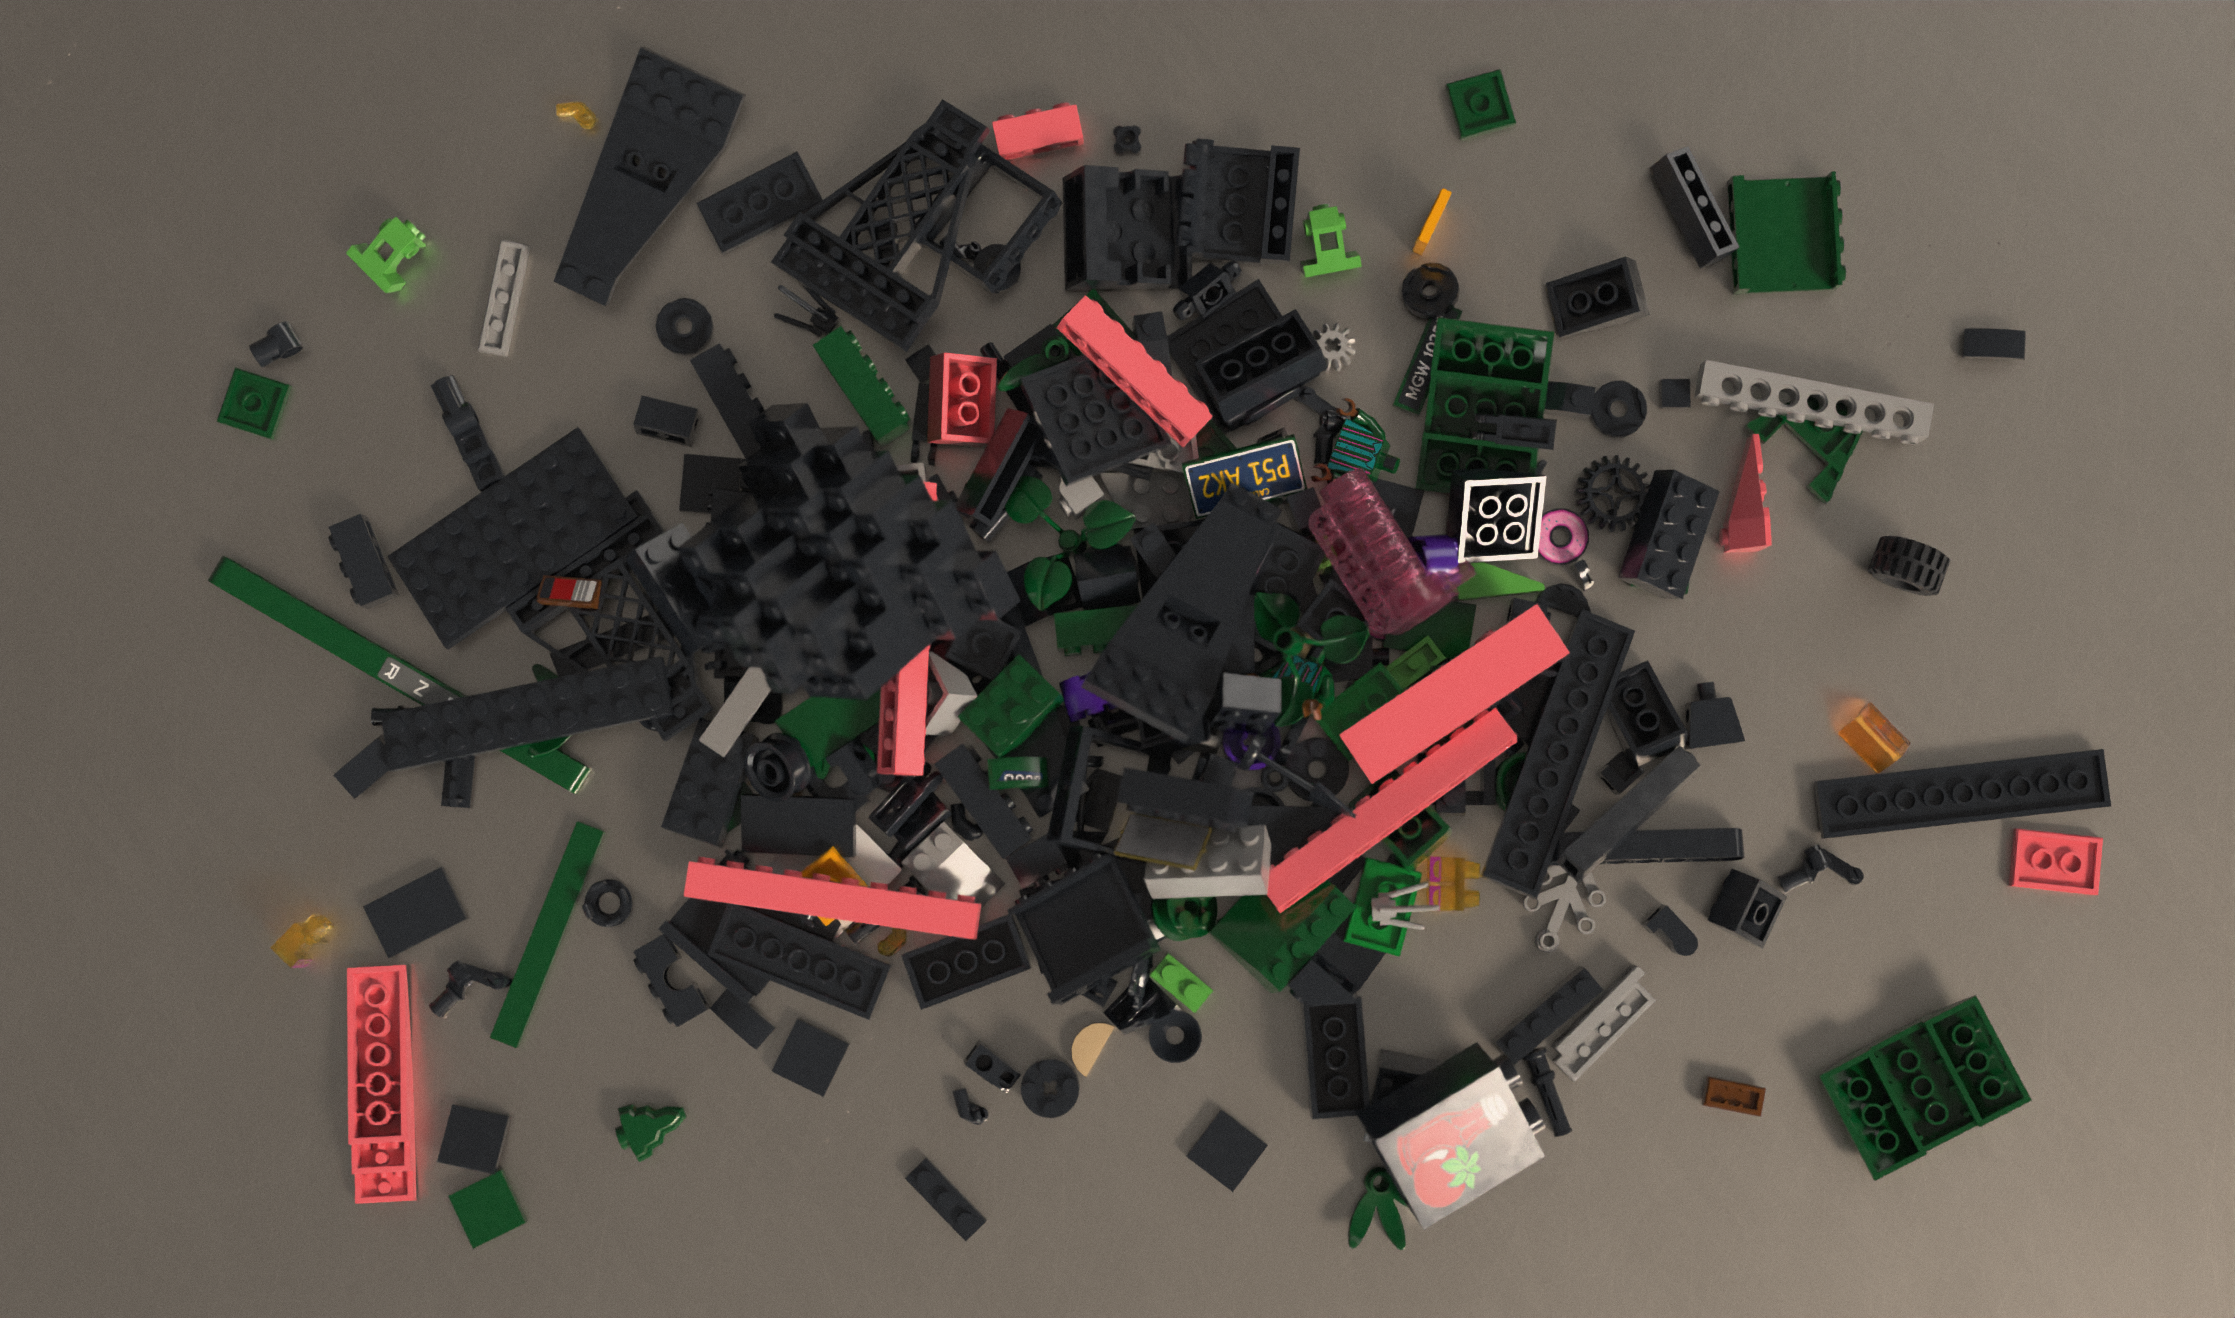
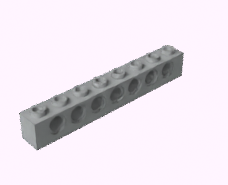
M1705 360L1700 364L1694 398L1701 399V403L1704 405L1719 406V403L1730 405L1731 410L1740 412L1753 409L1758 410V414L1765 417H1776V414L1787 416L1788 421L1797 423L1810 420L1815 421V426L1822 428H1832L1833 425L1844 427L1843 431L1848 433L1860 434L1861 431L1871 432L1872 437L1879 439H1889L1892 436L1901 438L1900 442L1910 445H1917L1918 442L1929 437L1934 409L1933 403L1711 360ZM1722 381H1729L1733 384V394L1723 391ZM1751 386L1761 389V399L1752 397L1750 393ZM1779 392H1786L1790 396L1791 402L1789 405L1780 402ZM1808 397H1813L1818 401V410L1809 408L1807 404ZM1837 403H1842L1846 406V416L1837 413ZM1865 408H1870L1874 411L1876 415L1874 422L1866 419L1864 415ZM1894 414H1899L1903 417V427L1895 425L1893 422Z

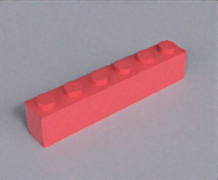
M1085 295L1056 327L1183 448L1213 417L1209 413L1208 407L1202 401L1196 400L1188 393L1187 387L1181 381L1172 378L1167 373L1165 366L1160 361L1152 359L1146 353L1144 346L1139 341L1132 340L1124 332L1123 326L1118 321L1111 320L1103 312L1101 305L1095 300H1090Z

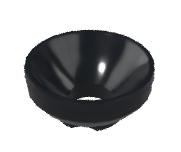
M1182 1010L1177 1014L1152 1023L1149 1030V1042L1153 1052L1160 1059L1170 1063H1181L1192 1058L1200 1048L1202 1041V1032L1197 1020L1191 1014ZM1173 1026L1181 1028L1184 1033L1182 1041L1178 1044H1172L1166 1038L1168 1029Z

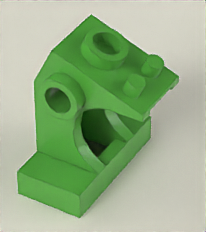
M1329 204L1312 207L1313 211H1309L1306 220H1303L1306 237H1312L1314 249L1313 259L1300 261L1301 272L1305 278L1362 267L1360 255L1356 250L1345 252L1342 230H1346L1344 213H1338L1337 206L1329 207ZM1334 232L1336 248L1321 250L1319 234Z
M395 217L393 220L391 218L387 219L380 225L378 229L380 232L370 245L368 243L355 244L346 252L385 293L400 291L407 282L397 273L398 264L404 257L410 259L418 252L419 248L426 246L422 241L426 236L412 222L407 219L403 223ZM386 243L394 249L387 260L380 255Z

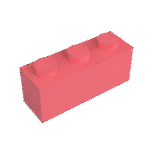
M1060 103L1047 111L1032 109L1026 111L1025 115L1014 117L1012 114L998 117L997 121L992 122L998 153L1007 161L1084 144L1076 104Z

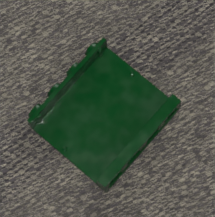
M1831 171L1826 177L1744 180V175L1732 176L1727 181L1729 228L1740 247L1731 253L1733 295L1836 290L1843 285L1842 282L1846 279L1845 265H1841V253L1844 252V238L1839 234V225L1842 224L1843 214L1842 209L1838 208L1837 197L1841 193V184L1839 180H1836V171Z

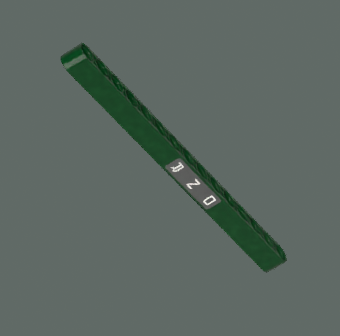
M221 557L207 580L219 589L422 706L467 697L465 694L227 557ZM532 744L500 750L575 794H578L592 770L586 764L558 748L546 755L534 758L527 754Z

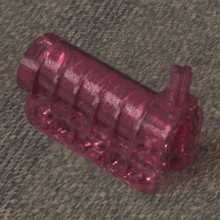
M1363 468L1342 475L1319 492L1326 504L1311 514L1309 518L1310 530L1375 632L1379 634L1390 633L1392 635H1402L1447 605L1453 597L1459 594L1457 587L1476 575L1474 567L1470 565L1468 560H1465L1448 573L1441 570L1436 573L1427 571ZM1319 516L1326 518L1323 528H1317L1320 522ZM1332 546L1338 554V556L1332 552ZM1362 595L1364 596L1369 605L1363 602ZM1373 609L1376 611L1371 614L1369 610Z

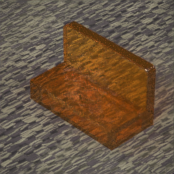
M1871 702L1866 704L1856 718L1839 731V735L1877 773H1881L1900 759L1911 744Z

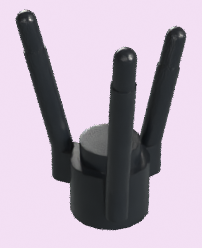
M779 285L778 289L812 314L810 322L814 325L812 326L779 313H775L774 318L810 331L818 337L822 333L827 336L834 330L840 317L835 315L837 311L828 306L817 293L803 285V288L823 309L818 307L816 310L783 285Z

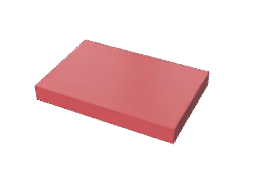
M2013 829L2009 886L2098 895L2103 838Z

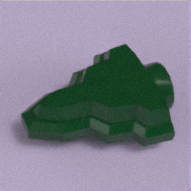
M634 1104L618 1108L621 1126L616 1127L615 1132L622 1149L631 1148L638 1162H641L653 1155L654 1148L663 1144L666 1134L676 1130L687 1118L684 1107L665 1106L656 1110L649 1105L637 1108Z

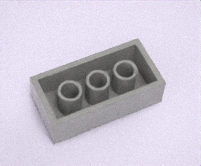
M1266 826L1236 827V832L1208 827L1209 830L1194 866L1147 857L1144 880L1152 899L1268 894L1272 844Z

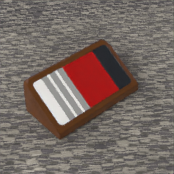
M544 575L536 601L542 605L598 609L601 580Z

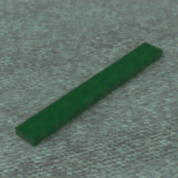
M580 821L576 822L490 1035L491 1039L514 1048H519L605 831Z

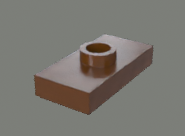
M1707 1076L1701 1105L1761 1117L1766 1088Z

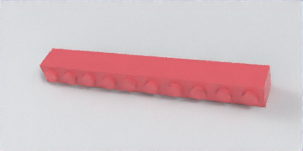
M924 482L932 500L936 501L937 484ZM930 645L881 687L877 774L923 775Z
M1494 708L1490 712L1488 710L1482 711L1473 719L1475 723L1467 729L1464 727L1457 729L1450 735L1449 738L1451 740L1443 746L1438 744L1426 753L1427 758L1420 763L1412 762L1402 770L1403 775L1394 781L1391 778L1384 782L1378 788L1380 792L1371 798L1368 795L1355 804L1356 809L1352 811L1357 815L1355 818L1340 814L1331 822L1333 826L1324 832L1319 830L1307 839L1308 844L1300 850L1298 847L1290 850L1284 855L1283 858L1285 860L1276 867L1274 864L1270 865L1268 894L1266 895L1279 913L1286 910L1517 742V735L1497 709Z
M698 856V862L689 861L684 897L968 939L977 938L982 903H976L973 896L958 894L957 900L946 898V892L929 890L928 895L917 894V888L900 886L899 891L888 890V884L871 882L870 887L859 886V880L842 877L841 883L830 881V875L813 873V878L801 877L802 871L784 869V874L772 873L773 867L756 865L755 870L744 869V863L727 861L726 866L715 864L716 859L700 856Z

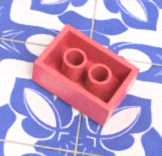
M945 352L930 357L927 443L977 448L988 445L995 431L997 358Z

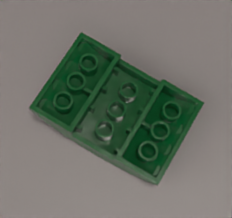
M1438 317L1416 489L1450 493L1452 470L1481 468L1536 473L1539 448L1495 444L1494 441L1473 439V431L1483 430L1496 433L1497 424L1475 421V414H1508L1544 418L1554 331Z
M1976 995L1934 1011L1890 1032L1850 1054L1818 1075L1874 1181L1927 1155V1151L1976 1126L1982 1127L2032 1101Z

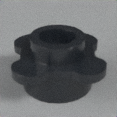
M1137 125L1132 127L1116 126L1113 130V135L1116 137V143L1113 146L1114 151L1118 154H1122L1124 151H1131L1134 154L1140 152L1142 147L1139 143L1141 129ZM1129 137L1130 141L1126 142L1124 139Z

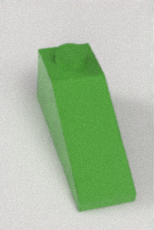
M1485 562L1458 563L1462 570V581L1459 584H1455L1454 595L1455 601L1459 602L1537 593L1545 590V586L1543 583Z

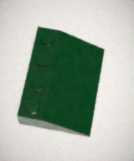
M1328 880L1321 883L1281 913H1279L1266 894L1242 895L1208 933L1270 993H1278L1285 988L1356 906Z

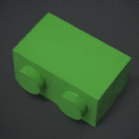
M1169 952L1165 954L1149 974L1194 1013L1213 992L1211 987Z

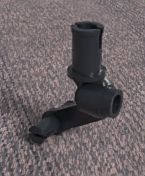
M1307 386L1300 387L1302 393L1296 396L1294 400L1320 414V427L1313 434V438H1316L1314 463L1328 464L1332 454L1333 439L1336 438L1337 433L1342 429L1347 416L1339 415L1334 406L1315 394L1316 392L1313 388Z
M1818 844L1804 851L1806 857L1800 863V867L1777 877L1786 894L1788 891L1805 883H1814L1817 874L1828 868L1851 885L1860 884L1864 875L1860 868L1851 866L1824 848L1821 849Z
M458 960L447 969L449 981L445 986L446 989L429 1004V1008L436 1016L443 1018L458 1001L465 999L466 988L471 986L474 981L492 989L500 990L509 988L508 985L511 986L512 979L503 973L492 972Z

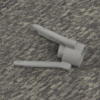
M1423 882L1391 892L1378 893V898H1371L1372 921H1380V925H1394L1423 930V924L1392 919V917H1396L1397 912L1438 911L1440 906H1396L1395 900H1389L1390 898L1427 888L1429 883Z

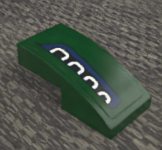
M1046 757L987 759L990 790L1019 788L1021 790L1049 787Z

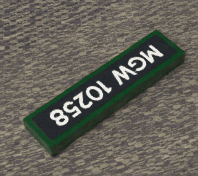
M1453 307L1452 310L1440 317L1459 320L1463 311ZM1438 317L1428 319L1392 405L1418 417L1429 394Z

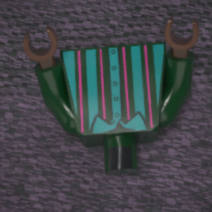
M1342 398L1343 401L1348 403L1349 408L1346 412L1336 408V412L1343 416L1350 415V419L1345 418L1328 464L1313 466V468L1321 470L1322 477L1311 476V480L1316 483L1326 480L1327 484L1349 490L1365 482H1376L1381 470L1395 474L1400 464V458L1388 454L1390 444L1386 440V432L1375 418L1360 408L1355 409L1353 400Z
M1316 645L1311 646L1306 658L1295 655L1291 656V659L1300 675L1299 682L1309 683L1314 691V699L1307 700L1302 704L1304 718H1307L1309 715L1314 717V720H1320L1322 717L1321 712L1335 700L1333 675L1322 666L1326 657L1324 649ZM1284 659L1258 675L1252 673L1246 675L1272 679L1288 676L1294 679V675Z

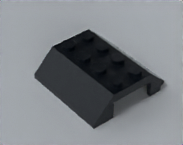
M1200 138L1192 141V143H1186L1183 164L1190 166V169L1182 170L1180 192L1187 194V197H1180L1178 221L1184 222V225L1177 226L1175 246L1182 248V254L1207 261H1234L1239 264L1250 265L1290 262L1300 148L1271 145V149L1268 151L1214 146V140Z

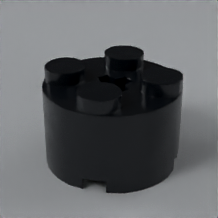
M1045 1057L1033 1062L1026 1070L1021 1082V1095L1025 1105L1031 1112L1044 1118L1053 1119L1066 1114L1073 1108L1079 1096L1080 1083L1076 1070L1070 1063L1057 1057ZM1045 1081L1047 1083L1055 1081L1057 1083L1055 1087L1057 1092L1045 1093L1046 1086L1043 1083Z

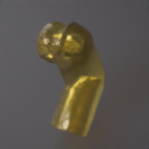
M583 102L556 105L558 118L573 117L584 129H590L596 124L595 113Z
M892 927V933L878 943V952L888 957L895 955L906 944V929Z

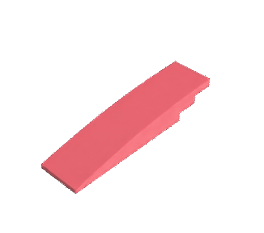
M1536 604L1339 735L1371 784H1373L1570 652L1538 604Z
M406 965L347 968L348 1145H351L352 1174H355V1204L416 1201L414 1091Z

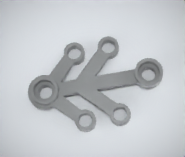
M1560 866L1548 867V879L1542 885L1549 884L1552 877L1564 874L1566 871ZM1590 872L1582 880L1589 893L1587 901L1592 907H1601L1606 902V895L1598 889L1593 874ZM1569 874L1565 883L1539 893L1536 898L1537 905L1535 908L1531 909L1527 905L1530 897L1525 896L1523 899L1524 908L1530 912H1535L1540 909L1541 905L1558 899L1546 929L1540 930L1535 936V945L1542 952L1550 953L1558 948L1559 937L1557 933L1569 903L1577 920V930L1582 934H1590L1595 929V922L1592 918L1588 917L1576 889L1578 883ZM1595 893L1601 895L1602 899L1599 904L1592 902V896ZM1584 920H1588L1591 924L1590 929L1587 931L1581 928V923ZM1549 935L1552 937L1553 943L1551 946L1546 947L1543 944V939Z

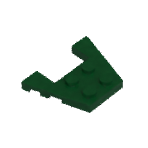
M1808 397L1807 404L1809 408L1818 410V401L1813 397ZM1837 403V413L1846 416V406L1842 403ZM1776 414V417L1760 416L1744 426L1751 434H1759L1760 443L1763 445L1784 424L1810 448L1826 466L1806 487L1824 504L1831 500L1833 491L1844 473L1843 470L1863 431L1860 434L1848 433L1843 431L1844 427L1835 425L1832 428H1822L1815 426V421L1804 420L1803 423L1791 422L1787 420V416Z

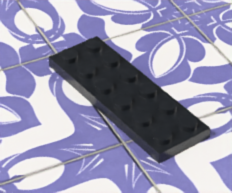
M728 903L707 956L868 1020L871 1019L892 966L743 905Z

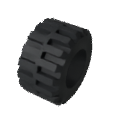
M1883 536L1879 538L1868 572L1877 580L1894 588L1917 595L1933 596L1939 594L1950 559L1941 551L1924 543L1899 536Z

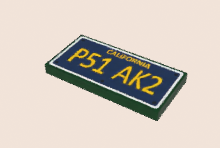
M1294 434L1181 463L1196 519L1207 517L1231 483L1265 501L1293 495L1308 489Z

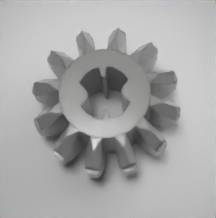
M1327 323L1322 326L1323 333L1317 329L1313 331V335L1324 355L1327 369L1324 371L1326 372L1329 371L1331 364L1334 365L1336 371H1340V361L1348 366L1351 360L1347 355L1353 356L1356 353V349L1348 347L1356 342L1355 338H1345L1350 331L1348 328H1345L1342 333L1338 332L1339 323L1334 324L1333 331H1330ZM1327 342L1331 345L1335 342L1338 345L1336 348L1338 352L1332 350L1329 353L1326 350L1328 345L1325 343Z

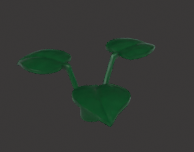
M1021 476L1005 504L1007 514L1012 520L1022 524L1033 522L1039 514L1060 534L1058 544L1063 550L1062 553L1053 555L1050 561L1041 556L1034 558L1025 570L1024 584L1028 597L1039 610L1043 611L1049 605L1062 598L1071 586L1072 575L1070 569L1063 562L1056 561L1061 558L1082 554L1087 548L1086 541L1097 549L1113 546L1129 532L1136 520V516L1115 502L1099 500L1091 504L1085 511L1083 522L1087 528L1082 529L1081 535L1071 529L1064 531L1042 511L1052 503V494L1049 487L1035 477Z
M1260 592L1255 594L1254 618L1257 630L1265 640L1272 642L1277 650L1284 653L1283 659L1287 661L1294 675V679L1288 676L1278 678L1281 679V713L1273 722L1274 725L1283 727L1299 721L1304 717L1302 704L1307 700L1314 699L1313 687L1307 682H1299L1300 675L1291 656L1299 654L1306 643L1319 646L1324 645V654L1329 660L1339 664L1348 663L1359 655L1369 636V628L1365 623L1351 616H1334L1325 621L1321 627L1323 640L1310 639L1305 636L1301 637L1296 632L1290 630L1296 626L1300 618L1299 606L1293 598L1284 594Z

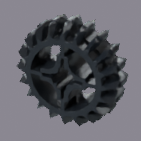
M1619 455L1613 456L1612 463H1610L1607 456H1603L1601 458L1602 466L1598 461L1594 460L1591 462L1593 470L1587 467L1582 470L1587 478L1579 477L1576 482L1584 486V488H1576L1574 494L1583 495V498L1575 501L1576 506L1585 505L1586 508L1580 512V515L1585 516L1587 513L1591 515L1587 521L1589 525L1596 520L1599 521L1597 530L1601 531L1607 523L1609 533L1615 531L1616 524L1620 532L1626 531V523L1631 528L1636 526L1635 518H1639L1640 509H1642L1647 494L1645 489L1649 488L1651 482L1643 483L1642 479L1647 477L1648 473L1645 471L1639 475L1636 472L1640 468L1639 463L1630 468V458L1626 457L1622 464H1620ZM1610 472V478H1608L1606 487L1592 488L1599 474ZM1619 473L1631 481L1635 491L1626 488L1622 484ZM1615 488V493L1623 496L1617 497L1615 499L1616 502H1614L1613 496L1605 492ZM1592 497L1600 499L1605 503L1608 515L1597 508ZM1635 500L1628 514L1617 516V510L1620 509L1621 501Z

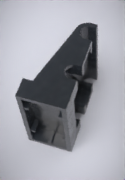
M1083 165L1062 178L1065 290L1178 289L1192 278V257L1182 254V248L1175 246L1177 226L1184 225V222L1178 221L1180 197H1187V194L1180 192L1182 174L1169 176V171L1146 169L1119 172V167Z

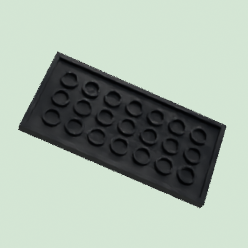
M577 427L387 557L441 643L449 650L505 612L506 608L539 587L544 575L555 576L639 517L582 430Z

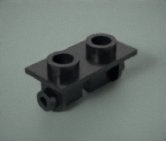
M475 756L445 762L441 806L470 808Z

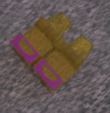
M1428 856L1427 882L1452 883V885H1429L1426 888V905H1439L1440 909L1438 911H1464V908L1479 906V890L1464 889L1465 879H1480V864L1465 861V858Z
M313 914L306 922H295L270 948L290 968H305L313 960L307 953L314 945L328 944L329 941L325 936L335 926L324 915L317 916Z

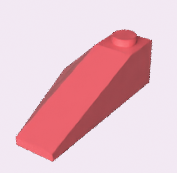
M1752 434L1746 439L1724 518L1723 528L1719 530V542L1721 546H1724V553L1754 552L1772 545L1769 507H1763L1762 503L1767 492L1766 483L1759 479V474L1763 470L1759 434Z

